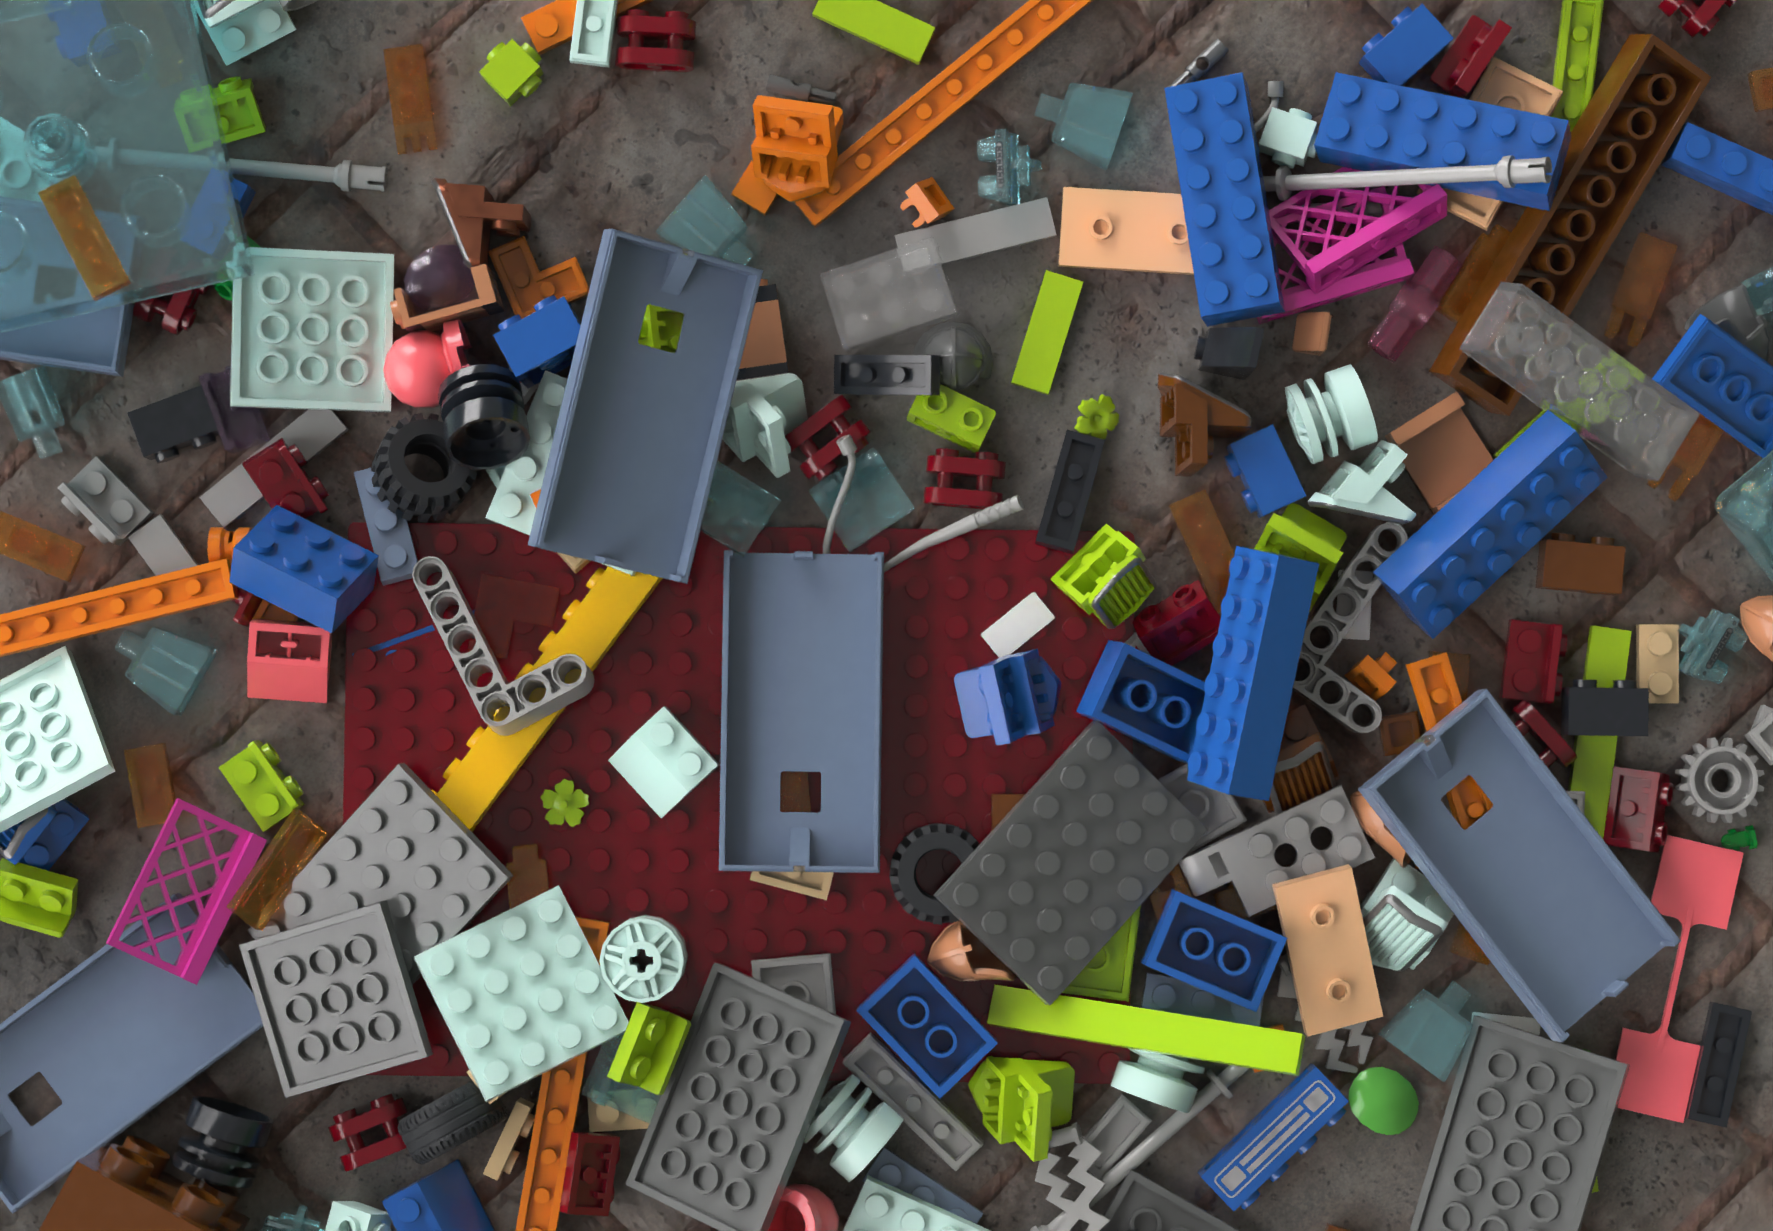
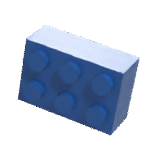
M555 295L543 299L534 305L536 312L523 319L519 314L508 318L498 325L501 331L493 334L515 377L527 389L541 382L545 370L556 374L571 366L581 321L564 296L558 300Z
M276 505L234 546L229 582L333 633L373 591L379 555Z
M1108 640L1076 712L1091 720H1097L1102 725L1172 759L1188 763L1189 757L1193 753L1197 734L1196 722L1201 714L1204 701L1205 682L1126 643Z
M1171 889L1141 963L1257 1012L1287 938Z
M915 953L857 1007V1012L939 1099L998 1044L997 1039Z

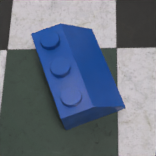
M459 1159L397 1190L382 1201L397 1231H496Z

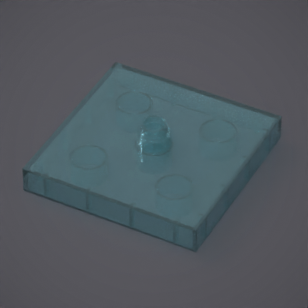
M0 0V333L255 275L194 0Z

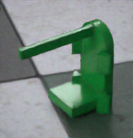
M1753 825L1745 826V830L1736 832L1735 828L1727 830L1728 834L1723 835L1721 838V844L1724 848L1739 852L1740 847L1749 846L1750 850L1757 848L1758 845Z

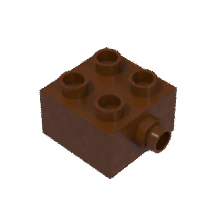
M128 1135L122 1146L111 1143L76 1162L39 1231H244L250 1218L234 1210L240 1198V1194L230 1186L207 1183L195 1178L192 1185L177 1179L164 1171L171 1158L167 1152L147 1140Z

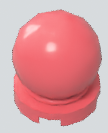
M461 320L444 322V332L441 335L429 330L412 331L394 342L386 354L383 371L389 390L400 402L417 408H434L438 406V393L443 381L459 369L470 366L464 350L472 347Z
M792 1184L785 1187L768 1231H838L839 1216L833 1201L818 1188L807 1184Z

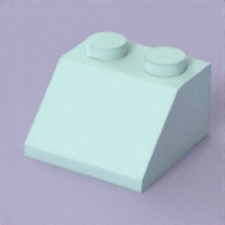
M665 706L636 731L608 760L661 819L720 766L712 755Z

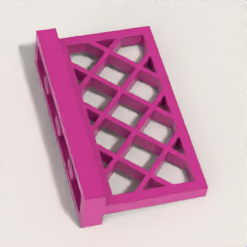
M1341 167L1333 173L1357 172L1360 170ZM1418 184L1423 192L1413 198L1398 196L1400 185L1394 186L1392 195L1370 192L1371 187H1365L1364 191L1346 188L1302 190L1269 210L1272 234L1305 274L1306 284L1314 294H1317L1446 217L1447 194L1439 184L1435 186ZM1319 195L1334 197L1332 210L1310 208L1311 200ZM1351 197L1362 200L1359 214L1338 212L1339 199ZM1368 202L1390 205L1388 213L1381 217L1365 215ZM1292 213L1302 215L1298 230L1281 228L1275 220ZM1307 217L1329 220L1326 234L1304 231ZM1335 221L1357 224L1355 233L1348 237L1332 235ZM1302 241H1308L1324 245L1321 253L1307 260L1300 251Z
M1385 186L1370 190V192L1387 194ZM1352 197L1339 199L1337 211L1351 213L1343 208L1356 204L1352 211V214H1356L1362 204V200ZM1333 201L1312 208L1332 210ZM1380 203L1383 216L1388 213L1390 205ZM1292 213L1275 220L1281 228H1285L1287 225L1295 222L1300 224L1302 215ZM1316 219L1314 224L1306 221L1305 227L1310 229V232L1326 234L1327 232L1318 227L1321 219ZM1351 223L1345 224L1339 236L1344 237ZM1273 236L1274 246H1276V244L1281 245ZM1305 241L1300 251L1309 260L1314 255L1305 251L1309 243ZM1403 243L1394 247L1396 256L1384 260L1375 258L1371 261V264L1360 267L1317 294H1314L1306 282L1292 276L1297 266L1295 262H1293L1288 273L1278 268L1279 276L1285 278L1281 285L1285 312L1257 317L1259 325L1409 280L1413 276L1414 271L1410 258L1407 259ZM1288 281L1298 285L1284 289Z
M177 798L106 944L197 985L267 839ZM182 810L196 816L201 832L180 839L175 824ZM204 820L217 826L207 829ZM225 829L237 835L230 851L215 855L209 837L210 834ZM172 833L174 841L166 844ZM203 837L210 858L189 865L182 844ZM177 847L183 868L162 875L158 864L161 853ZM225 859L222 868L220 869L218 861ZM212 864L217 878L212 887L198 892L191 871ZM154 869L156 878L148 880ZM185 873L192 894L171 902L165 880ZM159 883L166 904L144 911L140 900L144 888ZM208 895L204 904H202L200 897ZM195 900L199 912L195 923L180 928L173 907ZM136 906L139 914L131 916ZM168 909L174 930L153 938L147 917ZM138 920L142 921L147 941L131 946L119 940L127 924ZM190 931V933H189V935H188V937H187V939H186V941H185V940H184V937H183V933H186V932ZM177 936L181 952L175 964L172 965L161 960L156 943ZM150 946L153 955H150L140 949Z

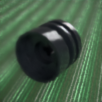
M477 364L459 369L449 375L440 385L438 400L441 407V417L444 422L443 432L446 450L450 459L458 465L474 470L494 469L506 466L519 459L528 449L530 433L527 417L524 412L525 404L522 397V387L520 381L508 368L494 364Z
M207 1096L193 1097L185 1123L199 1132L200 1136H182L179 1138L178 1144L187 1151L175 1152L172 1160L173 1165L199 1180L214 1185L239 1188L252 1187L256 1176L247 1169H257L261 1161L258 1157L246 1151V1147H265L274 1121L261 1112L233 1102Z

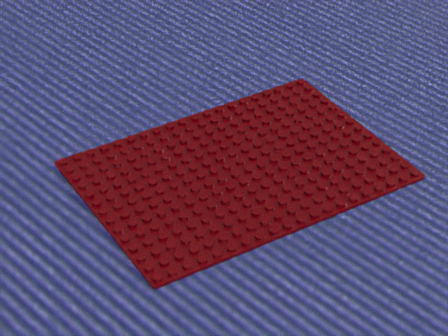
M366 522L350 524L348 527V540L374 553ZM408 523L418 561L428 556L441 559L455 576L471 610L497 602L498 606L489 610L477 611L474 616L508 683L515 680L528 662L534 666L543 654L538 650L543 640L551 631L558 634L567 622L562 618L565 611L575 599L580 602L583 601L590 591L586 584L599 567L606 570L608 567L591 561L575 574L557 552L529 546V535L501 524ZM701 526L688 584L665 578L661 580L594 669V686L586 696L567 705L472 833L514 876L462 933L558 885L574 916L610 922L608 935L629 918L642 915L661 917L674 925L685 940L688 954L686 969L672 991L658 1000L645 1002L644 1004L660 1007L689 1021L692 1019L714 962L724 964L753 977L751 960L831 953L836 1015L851 1021V1024L828 1081H845L851 1074H854L843 1064V1059L870 1032L920 1079L857 1012V1007L915 953L997 1039L998 1044L958 1082H969L981 1063L986 1060V1057L993 1056L1022 1058L1023 1060L1064 1061L1069 1063L1075 1070L1074 1083L1111 1084L1118 1061H1130V1050L1128 1048L995 1027L987 1024L994 985L1030 989L1018 977L1014 981H958L939 974L928 964L927 958L933 942L952 923L933 924L927 921L923 922L909 914L897 901L890 881V865L895 849L905 836L919 827L933 823L955 825L970 833L980 844L991 832V794H1026L1093 721L1077 713L1076 710L1108 640L1125 643L1134 634V625L1132 623L1134 621V613L1114 629H1108L1093 613L1089 615L1052 582L1051 578L1098 531H1080L1074 554H1069L1035 544L1039 530L975 529L929 547L884 573L880 873L834 872L827 900L752 881L750 880L752 871H719L720 766L661 819L608 761L636 731L665 706L668 707L712 757L721 764L724 550H733L735 553H795V551H813V554H823V542L827 529L812 527ZM835 528L830 554L873 555L875 552H884V563H886L912 544L940 529ZM1119 531L1135 544L1134 535L1131 532ZM378 567L373 591L346 618L343 824L400 763H405L431 790L438 793L447 781L442 776L455 758L462 761L471 748L466 744L473 733L480 726L484 729L488 727L481 718L413 578L383 586ZM442 572L432 573L428 577L426 585L432 586L437 584L442 578ZM1035 592L1054 615L1055 619L1012 654L1038 649L1039 656L1047 662L1060 679L1061 690L1056 712L1053 716L1055 726L1041 733L1026 735L1012 743L996 745L994 735L970 738L965 732L954 677L957 673L964 670L978 668L999 658L983 639L981 633L1029 594ZM459 605L449 606L443 613V619H451L456 616L459 611ZM433 625L435 629L434 631L375 652L368 649L369 647ZM476 639L465 640L460 646V653L470 652L476 644ZM390 650H396L395 652H393V653H391V654H389V655H386V653H387L388 651H390ZM486 672L479 676L477 687L487 686L493 678V673ZM1104 726L1133 755V739ZM781 772L780 811L820 812L821 773ZM563 779L574 782V791L581 789L583 793L589 795L588 800L590 804L579 808L584 812L581 824H577L574 827L569 826L566 819L562 825H550L549 821L545 819L550 809L543 807V801L540 798L545 789L556 792L555 785L561 783ZM933 850L926 853L920 859L916 868V879L919 886L924 892L934 896L938 889L959 868L961 862L957 856L946 850ZM640 949L639 954L632 957L633 963H639L640 970H645L646 966L653 962V957L646 956L645 949ZM421 976L413 984V990L433 1055L367 1075L469 1076L467 1074L469 1068L423 976ZM614 993L629 1022L637 1002L625 1000ZM1067 993L1060 994L1063 996H1070L1130 1006V994L1129 1001H1121ZM624 1033L588 1051L583 1078H609L607 1075Z

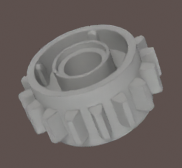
M1707 738L1706 748L1700 743L1693 744L1692 747L1695 753L1692 756L1683 754L1681 759L1686 764L1683 769L1675 770V774L1681 776V783L1676 785L1675 789L1683 791L1686 796L1681 801V804L1684 806L1692 804L1694 806L1692 815L1695 817H1700L1706 812L1707 822L1715 823L1719 814L1724 823H1732L1733 813L1742 818L1746 817L1745 807L1748 805L1757 806L1758 802L1754 796L1756 792L1764 791V787L1758 784V777L1764 775V770H1756L1754 765L1759 759L1757 755L1747 756L1745 754L1747 745L1739 744L1732 748V738H1724L1720 746L1716 738ZM1718 769L1723 770L1728 778L1727 786L1722 791L1715 790L1711 783L1712 775Z

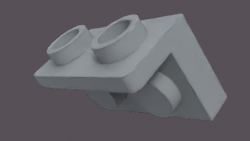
M95 456L69 483L63 482L58 487L65 495L61 502L75 516L78 517L82 513L92 523L88 528L90 532L104 545L110 541L112 544L121 546L130 535L154 514L98 456Z

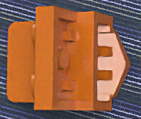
M757 95L753 103L756 137L751 145L754 177L763 178L764 183L789 202L817 195L824 188H830L838 158L837 144L844 120L843 110L833 105Z

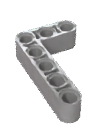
M1392 522L1376 526L1368 534L1307 621L1299 657L1305 663L1307 673L1302 680L1294 681L1293 685L1294 692L1355 733L1374 731L1382 720L1381 708L1372 698L1326 667L1325 663L1381 585V582L1375 575L1373 581L1369 584L1361 583L1355 575L1357 565L1360 562H1366L1375 571L1408 540L1405 529L1401 525ZM1383 530L1393 532L1397 538V545L1392 552H1387L1379 546L1378 536ZM1338 594L1346 595L1351 600L1352 609L1347 616H1340L1333 609V600ZM1316 626L1325 628L1329 634L1328 645L1323 649L1314 647L1310 641V633ZM1327 681L1335 683L1339 689V697L1332 704L1325 703L1320 697V688ZM1359 704L1366 705L1371 711V720L1363 727L1358 726L1352 718V712Z
M433 556L424 557L415 564L412 572L413 581L481 718L493 732L501 736L515 734L581 699L592 690L594 686L593 672L583 659L576 654L562 655L508 683L453 573L441 559ZM442 572V578L437 584L432 586L426 585L427 579L432 573ZM459 605V611L456 616L451 619H443V613L449 606ZM476 639V644L470 652L460 653V646L465 640ZM570 670H582L579 680L575 683L568 684L564 682L565 676ZM486 672L493 673V678L487 686L477 687L479 676ZM539 687L546 688V693L542 700L535 703L529 702V696L534 689ZM503 706L510 707V713L506 719L499 722L494 721L493 718L497 709Z

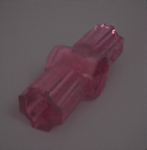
M1434 246L1413 278L1405 282L1388 307L1390 311L1370 336L1367 345L1383 358L1395 363L1418 329L1421 330L1441 302L1439 298L1452 283L1463 264L1447 251Z

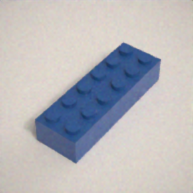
M1243 72L1164 88L1202 320L1208 327L1285 312L1249 87Z
M1336 72L1314 147L1320 162L1360 171L1497 164L1503 156L1513 155L1515 159L1549 157L1552 163V173H1546V175L1552 176L1550 183L1516 184L1514 188H1504L1498 181L1438 184L1441 188L1550 211L1570 145L1571 132L1569 120Z
M1547 410L1373 573L1405 615L1434 639L1608 477L1577 431Z
M1236 546L1234 557L1229 566L1230 577L1226 596L1221 604L1222 615L1219 630L1213 642L1211 668L1204 684L1205 696L1202 710L1196 722L1197 734L1193 753L1188 760V781L1228 795L1269 801L1319 563Z

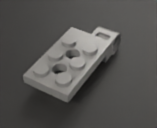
M1338 785L1245 830L1229 835L1184 856L1179 865L1194 897L1231 881L1247 916L1250 917L1276 904L1272 884L1347 864L1354 868L1375 858L1342 786ZM1320 826L1326 827L1332 835L1331 844L1323 850L1316 849L1310 840L1312 831ZM1284 843L1292 845L1296 851L1295 861L1286 867L1280 866L1274 856L1276 848Z

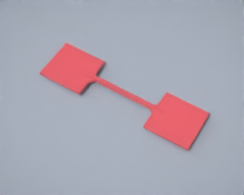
M1667 835L1662 849L1651 902L1661 915L1676 918L1681 923V942L1678 945L1659 1029L1654 1033H1644L1622 1027L1615 1060L1629 1064L1630 1067L1617 1108L1684 1123L1701 1046L1673 1039L1668 1034V1026L1690 929L1696 924H1704L1727 930L1744 855L1743 852Z

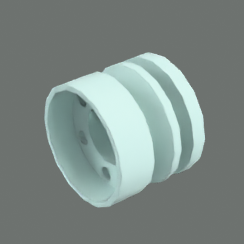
M1351 364L1324 373L1325 392H1320L1312 378L1304 380L1306 398H1304L1297 384L1285 387L1288 407L1287 414L1292 431L1298 444L1303 448L1312 464L1323 461L1321 443L1330 457L1338 456L1337 437L1342 436L1351 450L1378 441L1376 424L1367 395Z
M642 915L629 918L610 932L602 945L599 962L602 976L614 993L625 1000L645 1003L658 1000L673 990L685 972L688 954L685 940L674 925L661 917ZM640 949H645L646 956L653 957V962L649 963L645 970H640L639 963H633L632 957L637 956Z
M1128 1048L1139 1055L1138 1061L1136 1063L1119 1060L1110 1085L1159 1105L1190 1113L1198 1089L1182 1078L1185 1071L1203 1074L1205 1068L1188 1061L1189 1058Z
M851 1074L840 1084L833 1086L820 1100L804 1143H807L818 1131L823 1134L813 1148V1151L817 1154L833 1143L838 1149L830 1161V1166L848 1182L853 1180L869 1164L904 1120L885 1101L877 1105L870 1112L865 1109L864 1106L872 1094V1090L869 1087L865 1088L854 1099L851 1093L860 1082V1079L854 1074Z

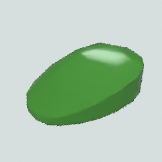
M1385 1067L1366 1069L1358 1074L1349 1089V1105L1352 1113L1363 1125L1376 1133L1385 1135L1400 1134L1412 1125L1418 1113L1419 1102L1416 1091L1411 1083L1397 1071Z

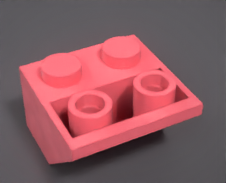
M267 619L251 620L247 653V697L328 703L333 633L308 622Z

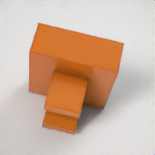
M933 177L917 182L905 192L909 198L904 200L900 206L903 211L913 205L917 208L920 216L912 223L914 227L944 218L955 209Z
M1387 652L1383 653L1380 658H1376L1375 661L1367 655L1353 665L1344 676L1360 691L1376 701L1395 685L1396 681L1388 672L1397 662Z

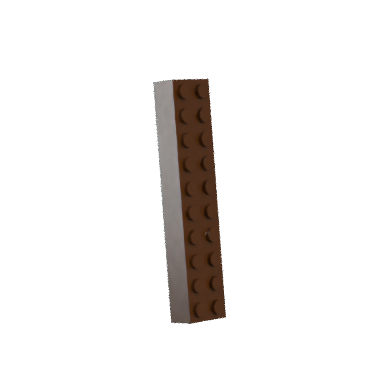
M1629 35L1571 132L1570 145L1551 210L1546 211L1532 207L1525 209L1430 368V373L1486 411L1510 416L1710 81L1711 76L1655 35Z

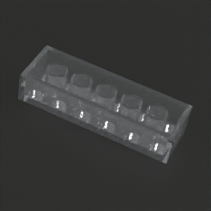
M1501 282L1459 348L1541 409L1551 411L1575 429L1580 437L1636 477L1659 481L1700 415L1523 284Z

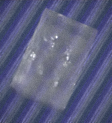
M933 237L819 274L843 350L848 352L961 316L937 240Z

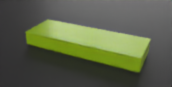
M818 0L812 16L918 65L935 32L934 26L877 0Z
M1046 270L1011 384L1045 395L1049 394L1083 281Z

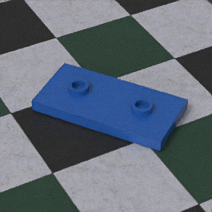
M1699 314L1652 380L1765 460L1773 449V366L1707 317Z

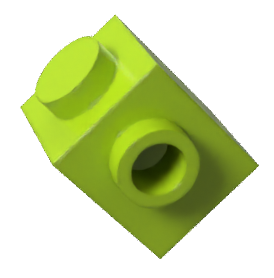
M513 39L506 45L501 42L494 47L486 58L489 62L479 71L482 78L510 106L522 95L527 98L533 94L541 85L542 80L540 77L544 74L538 64L542 60L540 55L528 43L525 42L520 47Z

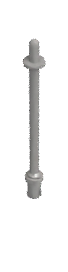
M114 138L111 139L109 148L78 146L73 152L74 158L78 161L108 164L110 174H117L120 165L211 172L212 168L224 174L332 182L340 187L341 191L350 192L351 188L385 192L388 176H385L388 173L387 166L353 165L352 160H343L336 167L127 150L121 149L119 140Z
M1513 155L1503 156L1497 164L1298 175H1292L1288 166L1281 165L1277 169L1275 176H1263L1265 191L1277 192L1279 200L1285 201L1292 196V191L1479 181H1498L1504 188H1514L1516 184L1550 183L1552 176L1546 175V173H1552V163L1549 157L1515 159Z
M1229 1065L1218 1076L1209 1069L1206 1073L1211 1082L1196 1094L1190 1113L1175 1112L1102 1176L1100 1180L1105 1182L1106 1185L1090 1203V1208L1120 1183L1130 1170L1136 1169L1221 1093L1228 1099L1233 1097L1227 1088L1249 1068ZM1063 1211L1048 1225H1041L1040 1227L1035 1225L1030 1231H1057L1066 1218L1067 1213Z

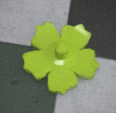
M1101 394L1098 401L1093 398L1082 400L1078 410L1084 416L1077 418V424L1074 429L1078 433L1088 434L1089 436L1105 440L1107 429L1113 431L1119 423V414L1114 412L1115 405L1111 397Z
M566 779L555 785L556 792L549 789L544 790L540 798L543 801V807L550 809L545 816L550 825H562L565 819L571 827L581 824L584 812L579 808L590 804L588 800L589 795L583 793L581 789L574 791V782Z

